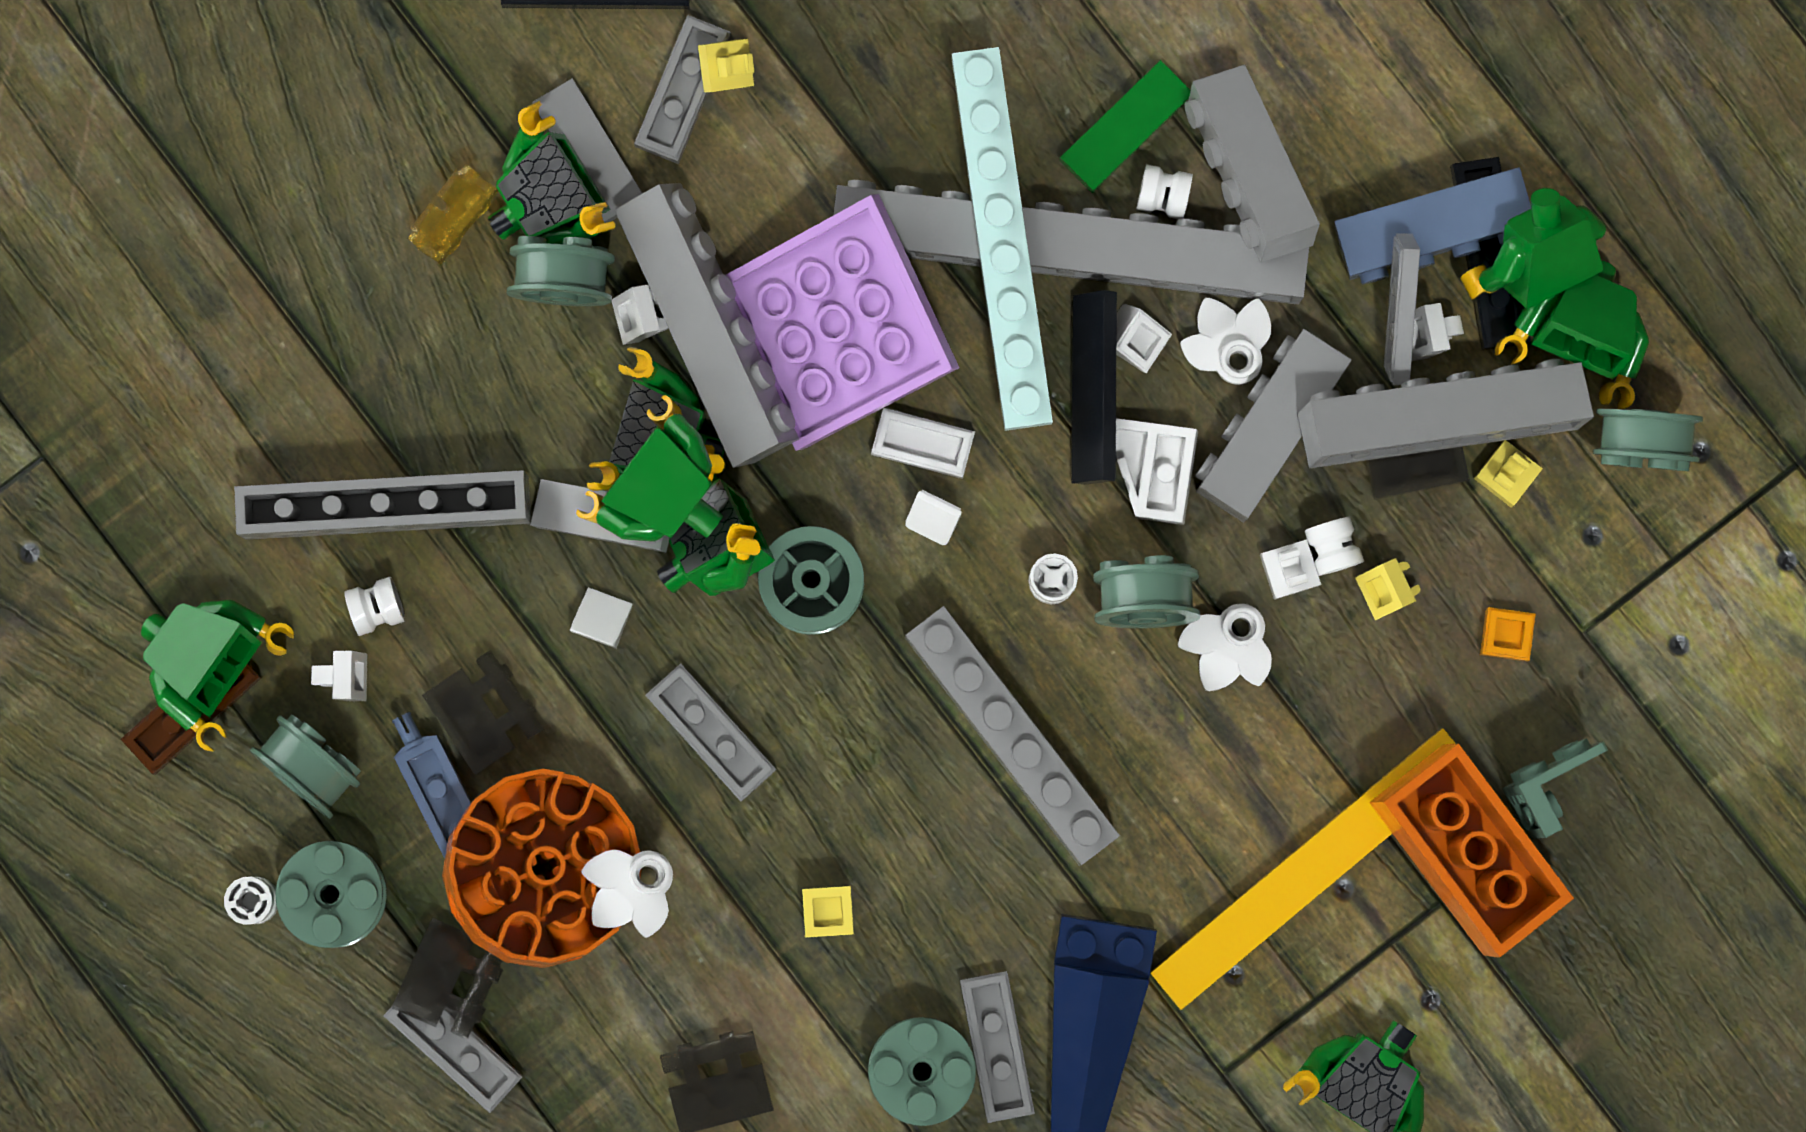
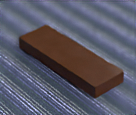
M248 663L210 718L203 713L201 718L206 723H213L262 677ZM157 706L120 740L152 775H156L196 739V732L191 728L185 730Z

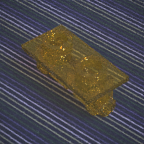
M465 164L461 171L455 169L448 181L436 194L447 204L445 209L441 211L430 202L414 224L410 226L409 229L412 233L407 239L419 251L442 264L447 256L459 247L462 237L477 218L481 217L488 210L492 199L499 192L498 189L480 178V175L467 164Z

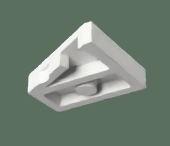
M1116 418L1117 462L1137 519L1184 525L1198 437L1197 429Z

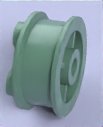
M519 236L518 245L510 247V255L516 257L514 285L507 287L506 293L508 296L529 302L566 306H601L612 302V296L605 293L607 265L615 262V256L609 253L607 248L592 246L591 239L565 237L563 238V244L547 243V239L542 237Z
M1596 409V414L1603 416L1601 447L1593 449V454L1601 455V464L1642 468L1643 459H1648V468L1689 471L1690 462L1700 461V457L1693 455L1695 423L1703 422L1702 416L1644 409Z
M807 526L784 533L769 546L775 561L759 571L758 585L766 609L779 624L797 633L817 635L837 629L851 618L862 599L864 572L857 552L844 537L826 528ZM808 573L817 574L821 579L819 585L815 588L805 587L802 583L804 576Z
M1167 555L1146 557L1145 564L1129 565V562L1122 560L1101 562L1100 571L1093 575V581L1101 585V611L1095 614V622L1100 625L1117 628H1162L1195 622L1200 619V611L1193 608L1192 582L1199 578V571L1192 568L1190 564H1174V557Z
M292 714L287 720L279 715L276 719L280 725L260 749L251 747L249 751L291 791L306 800L324 816L331 819L333 817L330 811L332 805L350 785L356 788L360 785L356 777L361 770L344 755L337 753L327 744L321 748L326 739L307 723L301 722Z
M338 841L317 842L296 852L280 872L275 893L278 913L287 929L301 941L324 948L345 947L365 938L374 930L382 918L387 901L384 875L374 859L360 848ZM334 885L339 891V898L335 903L330 904L325 899V892L327 888Z
M917 1017L900 1021L888 1028L879 1037L871 1051L868 1063V1078L871 1090L886 1112L907 1124L927 1126L941 1123L951 1118L966 1104L974 1088L976 1066L968 1043L957 1030L936 1019ZM919 1062H926L930 1067L929 1076L923 1080L915 1079L913 1076V1068Z

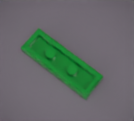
M1160 60L1060 157L1059 161L1093 193L1188 101L1191 90Z

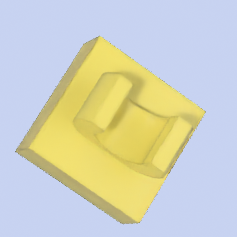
M748 39L698 45L704 92L754 86L753 73H755Z
M1504 440L1474 479L1508 506L1513 507L1543 468L1507 440Z
M1394 558L1355 577L1375 620L1416 602L1414 596L1421 589L1419 585L1409 587L1403 571L1410 568L1408 562L1398 563L1397 559Z
M851 886L802 889L805 938L854 934Z

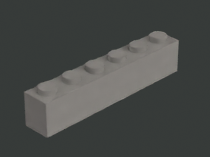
M681 183L658 184L615 209L614 211L732 467L756 463L799 440L794 429L795 418L786 404L782 403L775 388L774 372L770 365L762 359L754 342L756 339L754 329L739 310L735 301V288L730 279L720 269L715 258V245L711 237L702 230L695 214L696 204L691 194L683 188Z
M1552 359L1537 364L1535 366L1536 369L1520 371L1518 365H1509L1491 371V375L1475 377L1473 371H1466L1448 376L1446 382L1430 384L1429 378H1417L1402 383V388L1385 390L1384 384H1373L1357 389L1356 394L1340 396L1337 390L1317 393L1311 396V401L1298 413L1309 469L1578 430L1594 418L1582 362L1564 365L1563 359Z
M524 470L234 486L236 534L246 540L531 524L529 476Z
M944 606L905 635V639L1079 866L1086 863L1120 836Z

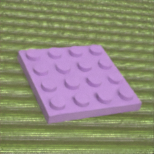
M879 194L870 195L726 274L735 288V301L742 316L750 322L756 336L754 342L762 359L770 365L774 372V385L782 403L789 407L795 418L794 429L799 437V440L792 443L795 451L803 450L959 369L958 363Z

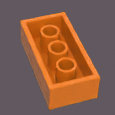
M1459 743L1443 744L1369 802L1483 956L1500 958L1574 899Z

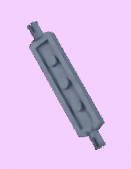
M408 712L401 716L409 733L400 717L392 720L405 745L394 756V759L445 859L448 838L472 801L440 737L437 735L422 737L411 716V712Z

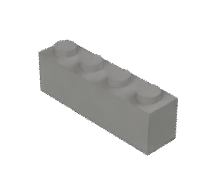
M1244 64L1193 81L1189 99L1185 102L1186 116L1193 129L1199 128L1204 139L1203 151L1206 161L1212 169L1217 167L1223 180L1221 189L1224 200L1229 208L1236 209L1241 219L1240 232L1247 248H1254L1260 263L1313 246L1320 223L1246 65Z
M1305 329L1301 331L1296 339L1287 335L1273 357L1274 360L1280 363L1271 378L1264 374L1260 376L1247 396L1248 399L1254 402L1253 406L1245 418L1236 413L1221 436L1228 441V444L1219 457L1210 453L1195 476L1203 481L1196 491L1198 494L1243 523L1249 518L1302 437L1298 413L1311 401V396L1320 392L1331 391L1351 362L1350 358Z

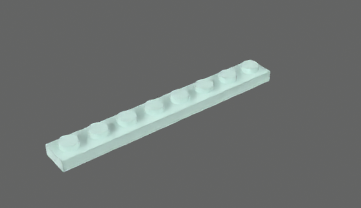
M999 47L952 53L951 58L1004 431L1051 425L1053 420Z

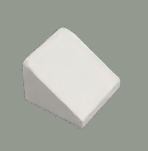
M1124 304L1117 312L1116 355L1140 371L1147 373L1172 334L1140 308Z
M922 490V492H918L905 526L932 541L946 545L961 518L962 511L961 508Z
M588 587L570 631L617 649L633 604Z

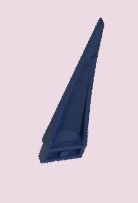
M1061 914L1054 957L1051 1132L1106 1131L1150 981L1157 934L1156 929Z

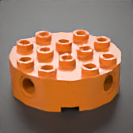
M537 769L504 777L470 803L448 838L442 877L451 913L473 943L506 963L545 968L578 960L617 933L621 927L600 928L593 925L592 905L597 892L601 888L587 880L581 873V870L593 857L605 851L615 849L631 856L639 853L640 848L635 828L610 793L594 783H588L579 776L564 774L565 772ZM536 858H538L541 864L547 862L551 864L552 870L547 874V880L542 874L537 876L534 874L532 867L537 864Z

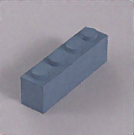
M1520 167L1336 220L1334 221V227L1349 280L1360 277L1361 284L1364 285L1389 277L1387 269H1390L1392 265L1393 238L1396 236V233L1413 234L1420 247L1419 269L1435 264L1433 256L1452 251L1454 258L1466 256L1480 251V242L1497 237L1500 245H1502L1505 224L1509 219L1531 209V204Z

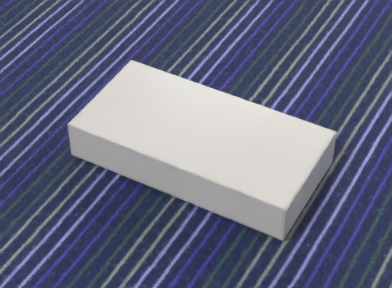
M883 408L871 455L963 479L975 431Z

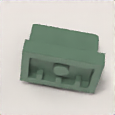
M1587 738L1581 741L1576 740L1552 752L1556 761L1548 765L1544 760L1538 763L1533 762L1510 774L1513 783L1502 788L1524 832L1530 839L1547 838L1563 829L1558 818L1563 816V812L1557 799L1550 790L1544 793L1540 785L1608 751L1604 741L1590 744Z

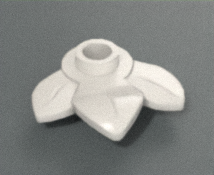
M1203 299L1197 316L1199 334L1187 337L1180 342L1185 358L1198 370L1216 371L1228 383L1242 385L1252 381L1262 367V354L1260 350L1271 335V322L1265 305L1260 299H1255L1236 314L1233 309L1215 299ZM1236 353L1242 354L1247 361L1246 367L1241 370L1234 369L1229 362L1231 355Z
M1234 604L1225 609L1221 615H1200V619L1190 623L1180 635L1178 641L1179 648L1201 655L1199 674L1206 691L1222 689L1235 681L1239 675L1251 684L1260 686L1271 669V652L1262 640L1265 632L1264 619L1260 612L1251 605ZM1236 619H1243L1248 623L1249 632L1246 636L1239 637L1233 633L1232 623Z
M614 849L593 857L585 864L581 873L587 880L601 888L597 892L592 905L591 914L594 926L616 928L632 920L635 928L644 938L650 937L662 927L669 912L665 893L670 888L673 880L671 864L662 854L655 851H642L631 856ZM649 867L654 870L656 879L653 884H644L640 880L639 872L641 868Z

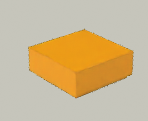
M1492 607L1486 608L1480 655L1530 661L1536 614Z

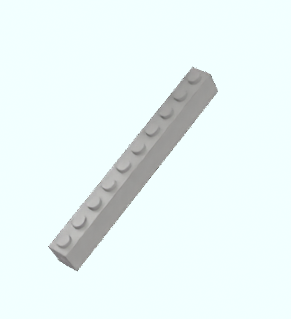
M848 180L847 186L837 185L834 215L870 195L879 194L908 258L981 267L972 201H969V194L957 191H943L941 197L923 195V189L907 185L895 186L894 192L876 190L875 183L865 180ZM1038 202L1035 208L1022 207L1031 273L1260 299L1297 305L1304 298L1309 247L1260 263L1254 248L1249 249L1245 245L1241 236L1240 225H1224L1223 231L1204 229V222L1193 219H1178L1176 225L1157 223L1158 217L1142 213L1130 214L1128 220L1111 218L1110 211L1100 208H1083L1082 214L1063 212V205L1050 202Z

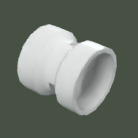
M1146 164L1136 211L1152 213L1155 210L1164 211L1169 218L1183 219L1193 174L1178 171L1172 175L1164 173L1161 167ZM1166 187H1170L1168 197L1164 198Z
M1350 516L1305 530L1308 544L1315 547L1318 553V557L1314 562L1318 576L1337 572L1364 562L1360 548L1352 543L1351 535L1354 532V527Z
M1056 553L1047 554L1039 558L1033 565L1028 578L1029 589L1040 602L1050 605L1059 604L1068 599L1076 588L1078 575L1073 562L1067 557Z
M392 577L378 580L374 587L365 590L356 587L344 592L348 611L358 636L372 633L376 626L384 623L393 626L405 622L403 606Z
M262 877L239 878L233 881L227 888L224 896V907L228 915L235 922L243 925L262 924L270 920L277 912L276 887L269 880Z

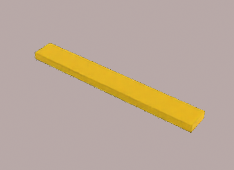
M1444 728L1437 731L1150 971L1152 977L1180 1010L1185 1008L1392 834L1369 802L1443 744H1456Z

